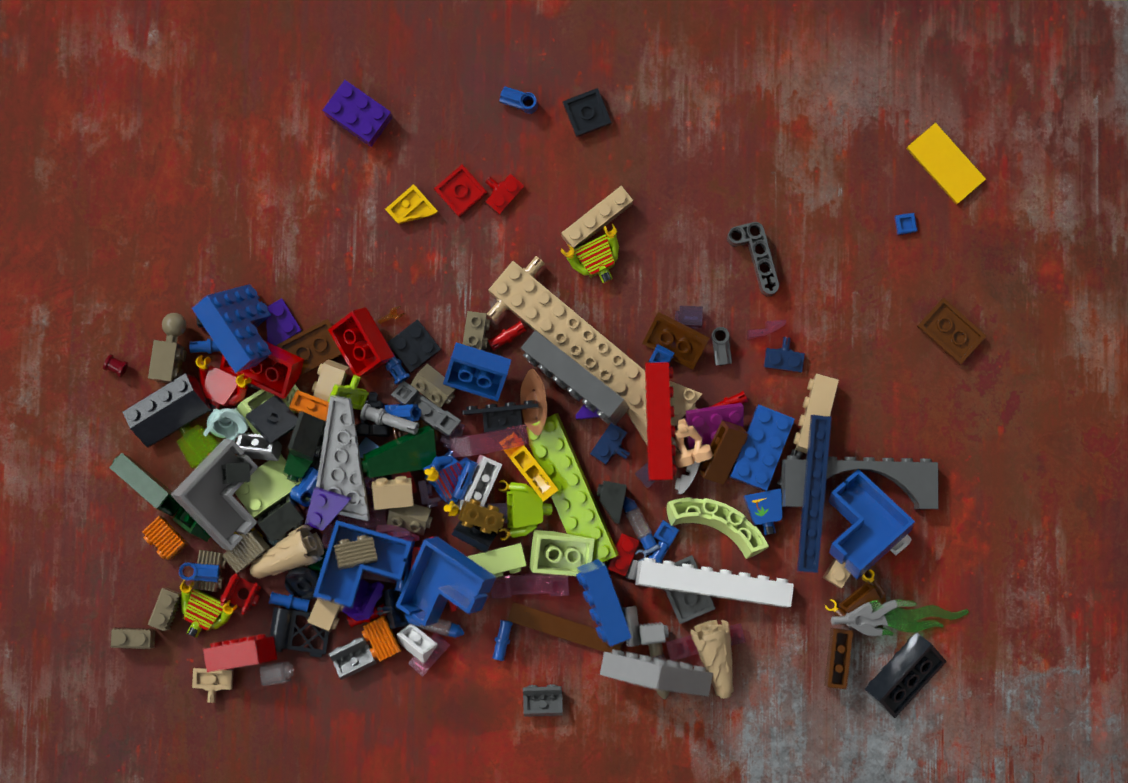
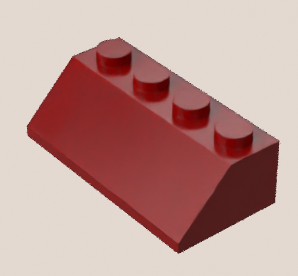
M268 342L266 343L272 354L257 366L237 373L234 372L225 357L222 356L220 370L235 377L245 374L244 380L250 378V384L282 399L288 396L299 379L304 362L303 358Z

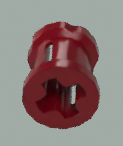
M111 354L103 364V370H110L120 378L128 368V362L115 359L114 355Z

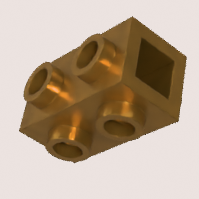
M471 498L470 501H463L458 519L462 521V525L473 528V525L481 527L480 531L491 534L492 531L498 532V529L502 528L504 518L503 513L499 512L498 507L493 505L484 507L481 506L480 501Z

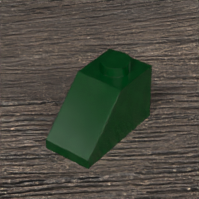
M182 506L179 508L173 521L189 533L208 542L211 536Z

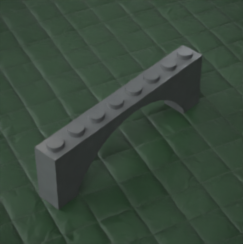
M787 456V459L782 460V507H803L807 456L806 460H799V456ZM828 457L826 479L847 470L859 469L875 472L898 485L911 499L914 509H938V462H932V459H920V462H913V458H901V462H894V458H882V461H875L873 457H864L863 461H856V457H844L843 461L837 460V457Z

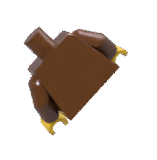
M869 569L868 572L871 574V578H866L865 574H863L862 579L866 583L839 604L841 608H838L836 602L832 599L830 600L835 604L834 608L829 609L826 605L825 608L828 611L835 612L834 615L836 617L846 616V613H850L868 602L871 604L872 609H875L886 603V592L878 580L874 579V571ZM877 625L875 627L882 629L884 625Z

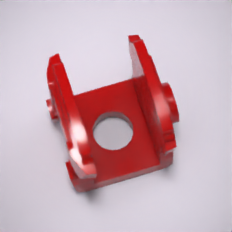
M235 573L229 579V583L221 596L220 604L223 606L230 600V603L243 608L241 614L244 615L247 611L250 612L253 606L257 605L260 599L258 594L262 587L257 583L254 584L239 577ZM246 588L249 591L247 599L239 597L240 589Z

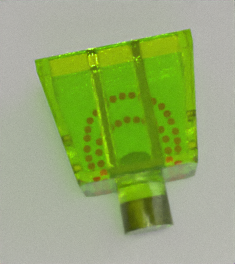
M187 424L179 429L183 436L177 440V444L190 467L196 469L208 456L207 454L211 453L221 442L210 433L205 437L203 433L206 429L201 425L197 424L191 428Z

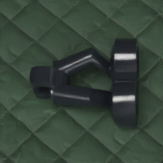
M369 392V400H366L365 404L368 403L371 407L377 409H384L383 402L378 401V394L376 392ZM366 419L365 421L361 420L362 423L355 425L357 436H390V427L385 424L370 425Z

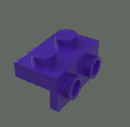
M361 579L353 609L344 606L342 611L356 621L370 618L374 612L373 608L376 602L382 597L384 585L380 582L369 584Z

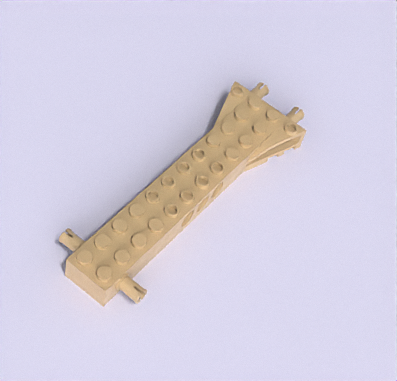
M535 256L530 264L523 269L512 261L488 289L489 293L497 299V302L486 314L496 322L505 309H509L534 331L536 330L620 395L630 407L626 413L647 444L645 370L534 279V275L545 264L542 260L539 261V258ZM670 381V386H673L674 398H670V406H674V417H671V425L676 426L678 421L684 415L686 416L687 410L698 409L695 407V402L702 393ZM671 437L672 445H675V447L678 448L676 445V440L673 437Z

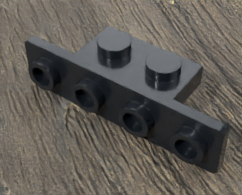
M535 400L524 401V405H516V402L505 403V407H497V404L485 405L486 408L478 409V406L466 407L467 410L462 411V415L483 414L484 433L523 429L521 410L540 408V404L535 403Z

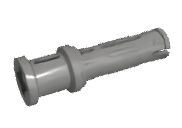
M368 403L362 408L361 420L365 421L367 419L375 422L376 425L385 424L416 435L419 428L417 427H419V423L389 414L385 409L371 407Z

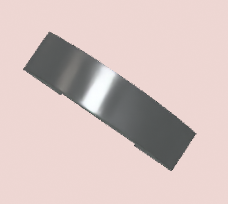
M404 380L391 394L402 405L417 404L421 409V416L419 418L449 437L461 423L460 419L419 394L418 390Z

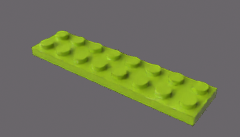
M558 413L546 418L540 435H535L528 427L523 428L535 460L559 490L551 497L567 534L595 539L592 561L599 559L601 562L618 556V552Z

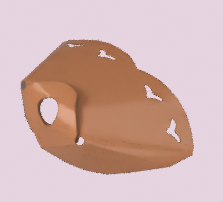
M532 368L523 380L520 401L521 405H524V401L529 400L539 402L540 408L522 410L524 423L535 435H540L547 418L546 393L540 376Z

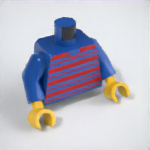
M451 455L438 456L433 459L430 465L423 468L428 476L427 480L431 481L437 494L446 503L448 502L444 506V510L449 512V516H456L459 512L457 506L459 499L453 497L452 494L458 483V475H461L466 464L467 457L458 462ZM465 476V479L462 483V487L464 486L467 476Z

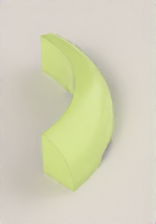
M681 498L667 503V515L671 526L682 523H698L713 527L732 539L746 559L761 553L769 547L759 529L753 526L745 518V515L727 504L707 498Z

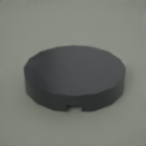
M294 568L285 577V588L295 597L298 595L301 599H314L313 595L319 574L309 568Z

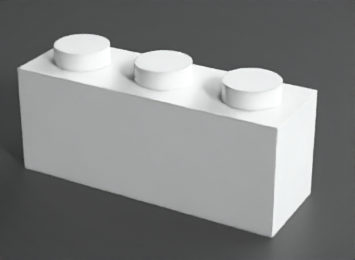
M479 455L476 461L478 466L472 477L473 482L468 486L464 499H459L457 504L460 510L463 501H470V498L480 501L481 506H484L502 464Z

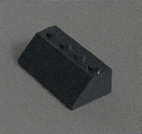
M185 373L123 411L129 428L149 448L209 412L211 408L197 378Z
M916 632L895 653L894 657L881 669L875 678L868 683L864 690L893 718H896L947 661L929 641Z

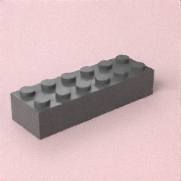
M536 330L521 347L524 352L523 356L534 367L538 365L541 372L549 379L553 377L552 379L563 390L568 388L567 391L571 393L572 397L577 401L582 399L581 402L585 404V407L593 413L597 411L600 418L608 425L610 422L616 425L630 408L620 395Z

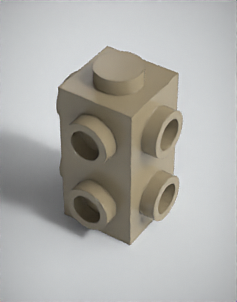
M467 311L463 345L479 350L487 348L488 338H485V332L490 328L491 319H488L486 313Z
M426 364L417 373L411 383V386L439 408L445 403L449 405L455 398L453 393L457 389L444 385L445 377L429 364Z
M416 504L408 507L390 508L387 525L424 535L426 528L430 529L433 517H430L431 509Z

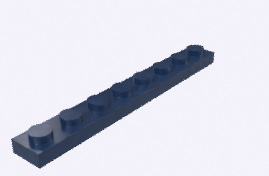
M810 415L797 571L818 573L831 428L830 416Z

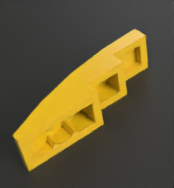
M513 431L498 442L543 502L559 491Z

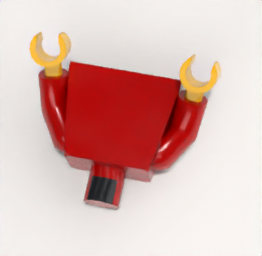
M200 355L196 359V365L200 371L201 388L205 397L210 399L209 405L211 410L209 412L216 408L219 409L220 405L231 408L245 399L247 384L251 383L250 378L244 380L245 374L235 377L211 365L208 366L211 362L210 357H206L203 361V356Z

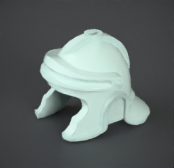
M216 408L213 409L208 417L207 428L203 435L206 437L211 432L217 437L234 440L235 442L236 437L240 433L243 434L247 431L248 422L236 408H224L221 410Z

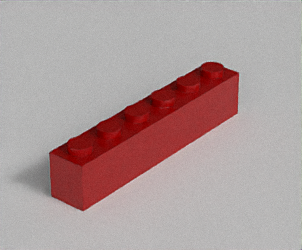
M669 362L645 363L648 481L673 480V476H676V464H672V456H676L675 445H672L671 437H675V425H671V417H674V406H670V398H674L673 386H670L669 379H673V367H669Z

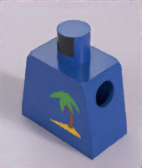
M781 489L743 496L753 524H762L764 535L776 533L774 521L782 520Z

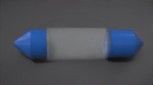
M624 497L623 509L626 512L625 515L644 549L648 550L657 545L652 531L636 502L628 497Z
M405 614L409 624L418 626L421 629L453 638L464 635L460 625L454 624L451 621L440 618L438 623L424 627L412 618L413 614Z

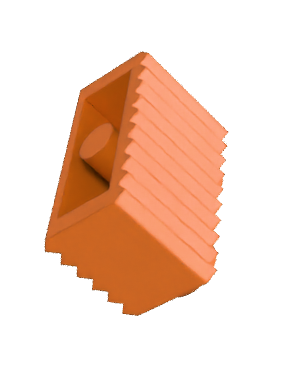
M158 516L142 531L145 534L144 540L151 546L154 544L158 548L156 552L164 560L166 558L172 560L188 545L163 516Z
M386 616L363 626L362 634L366 642L370 641L373 647L370 651L374 659L378 658L380 662L402 651L392 629L389 627Z

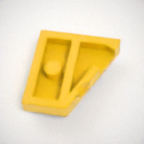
M414 184L385 209L397 224L438 213L435 207Z

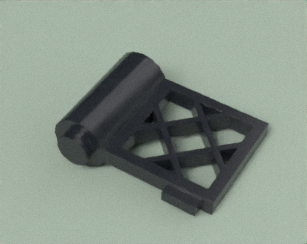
M283 608L273 609L269 637L274 636L276 652L290 649L310 652V656L321 657L322 654H326L329 632L324 629L319 632L312 625L317 634L308 640L302 633V630L310 624L308 623L299 629L295 623L296 615L305 616L308 620V616L310 617L311 615L310 612ZM294 626L298 630L296 633H294ZM325 631V636L323 638L321 633ZM300 633L306 642L301 646H293V637ZM319 635L324 641L323 649H315L310 641Z

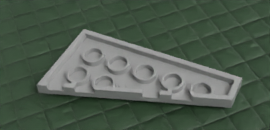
M331 395L316 487L351 498V501L338 515L369 521L370 516L352 401L349 398Z

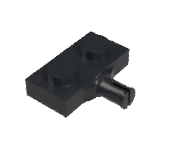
M395 588L383 591L385 606L377 608V611L383 610L382 612H377L378 615L387 614L390 629L409 625L405 617L406 613L396 607L401 592L395 591Z

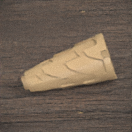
M309 525L298 527L290 532L289 536L276 543L274 547L262 553L261 557L251 563V575L261 579L320 561L323 558L320 556L324 554L320 537L317 532L314 534L310 532L313 528Z
M717 620L707 621L694 627L695 632L691 629V637L697 647L701 661L706 667V671L713 673L711 683L716 695L720 696V698H728L734 692L729 623L721 620L722 625H718Z

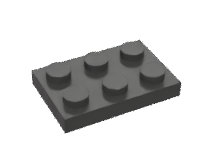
M692 555L675 562V566L682 567V564L694 565V569H698ZM665 590L679 624L715 609L710 596Z

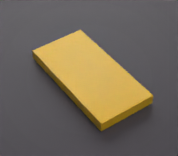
M934 123L906 148L956 205L986 180L937 123Z

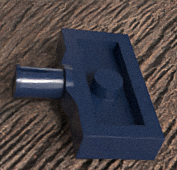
M783 337L782 348H766L763 367L802 372L805 353L794 352L789 349L791 338Z
M610 423L590 455L605 465L616 453L626 460L630 452L623 449L621 445L628 433L617 425Z

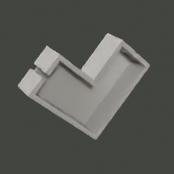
M223 439L178 486L171 496L222 549L231 551L243 538L241 535L233 533L246 535L257 521L232 496L244 482L223 484L222 465L249 462L250 476L258 466L248 455L243 454L244 451L234 440Z
M613 649L612 653L604 652L600 675L658 690L709 696L713 673L706 672V667L694 665L693 668V665L689 663H679L671 660L666 662V660L654 658V661H652L653 658L650 656L640 655L638 657L637 653L626 651L625 655L624 651Z

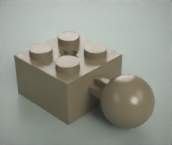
M169 313L162 320V329L167 335L166 341L154 340L148 374V378L153 381L170 383L184 374L181 367L182 362L186 360V350L177 341L178 336L185 332L187 323L185 318L179 313Z

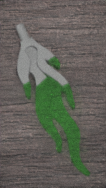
M896 599L881 605L876 600L861 605L854 611L846 613V616L831 617V624H846L868 636H892L894 633L891 630L875 626L886 625L899 631L914 633L935 626L943 627V624L936 620L916 622L919 619L933 616L953 620L963 617L969 611L965 609L959 612H950L935 605H928L918 609H902L899 607H914L917 604L914 601Z

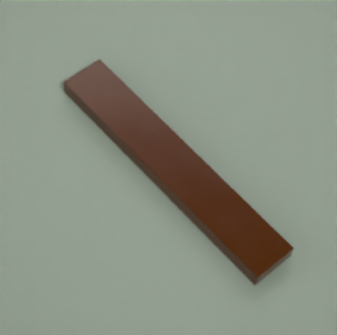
M515 602L512 604L507 620L602 652L612 653L613 649L620 650L622 642L609 646L598 637L595 628Z

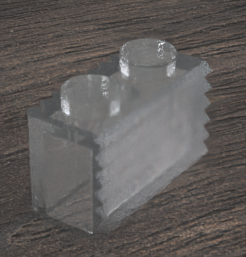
M287 661L266 664L260 668L262 686L285 683L291 680V676H294L293 666L289 665Z

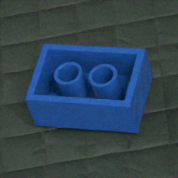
M456 342L443 384L498 401L508 374L511 359Z

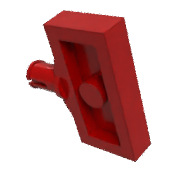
M511 173L499 184L490 176L485 183L494 190L485 203L500 215L524 188V185Z
M621 533L618 542L615 544L618 556L610 559L607 569L626 576L640 540Z

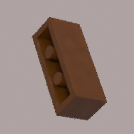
M724 420L721 421L710 444L713 457L702 461L698 469L704 479L724 485L726 479L731 474L734 463L738 459L742 446L747 442L748 433L742 426Z
M830 628L824 683L826 687L847 690L853 637L852 630Z

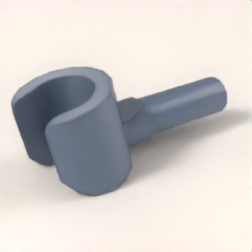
M657 544L648 550L640 549L635 554L642 552L644 558H646L650 553L660 549V545Z

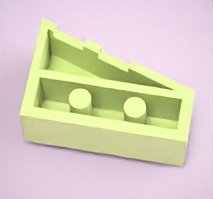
M521 543L487 551L486 553L467 556L496 577L503 576V572L508 570L510 574L520 572V567L526 566Z

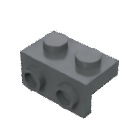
M364 637L356 638L351 643L343 647H337L333 652L329 653V657L333 661L341 680L376 664L371 654L369 643L366 642Z
M550 684L546 687H538L537 685L524 687V717L562 716V687L555 684Z

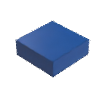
M914 213L894 216L897 235L917 232Z
M657 344L649 362L670 363L674 352Z
M663 520L653 537L670 547L679 529Z

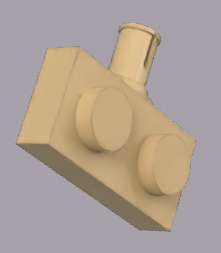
M193 668L192 688H202L208 691V703H216V691L232 689L233 670L225 669L207 672L206 668Z

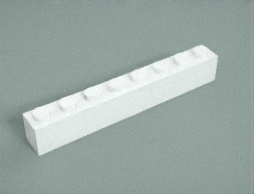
M644 558V561L638 562L635 584L783 608L791 607L794 584L788 583L787 579L777 578L776 581L769 580L768 576L758 575V578H752L749 573L739 572V575H733L730 570L713 572V568L701 567L700 570L694 569V565L682 564V567L675 566V562L663 561V564L656 563V559Z

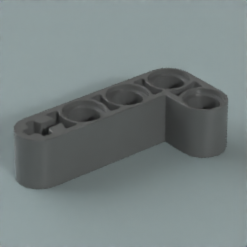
M751 222L731 228L727 235L728 243L734 247L748 244L761 293L764 296L774 295L779 288V283L762 224ZM757 228L759 230V235L752 236L750 234V229ZM734 232L739 233L741 240H733L731 234ZM755 247H763L764 254H757ZM766 264L769 267V272L763 273L759 266ZM770 275L771 277L768 279L769 284L774 286L771 289V291L769 290V288H765V286L767 285V277H769Z

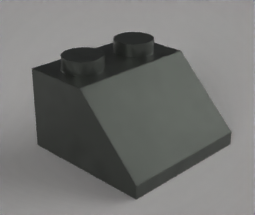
M300 411L288 446L291 454L315 461V458L320 456L322 450L320 443L322 438L324 439L325 421Z
M603 481V485L599 484L597 496L600 497L599 501L615 524H619L627 485Z
M289 494L259 516L258 525L271 542L275 540L280 541L286 537V532L291 528L295 530L303 524L304 516Z

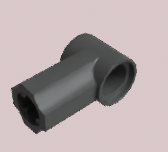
M718 327L711 333L715 366L732 364L729 332L724 327ZM717 331H722L725 334L723 341H718L715 338Z

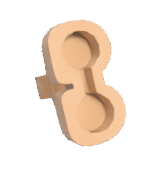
M686 419L679 420L678 430L675 432L676 445L680 450L675 456L677 467L681 468L692 465L695 461L699 463L711 459L713 453L710 445H701L702 437L694 427L688 426ZM691 436L695 440V448L687 450L684 445V437Z

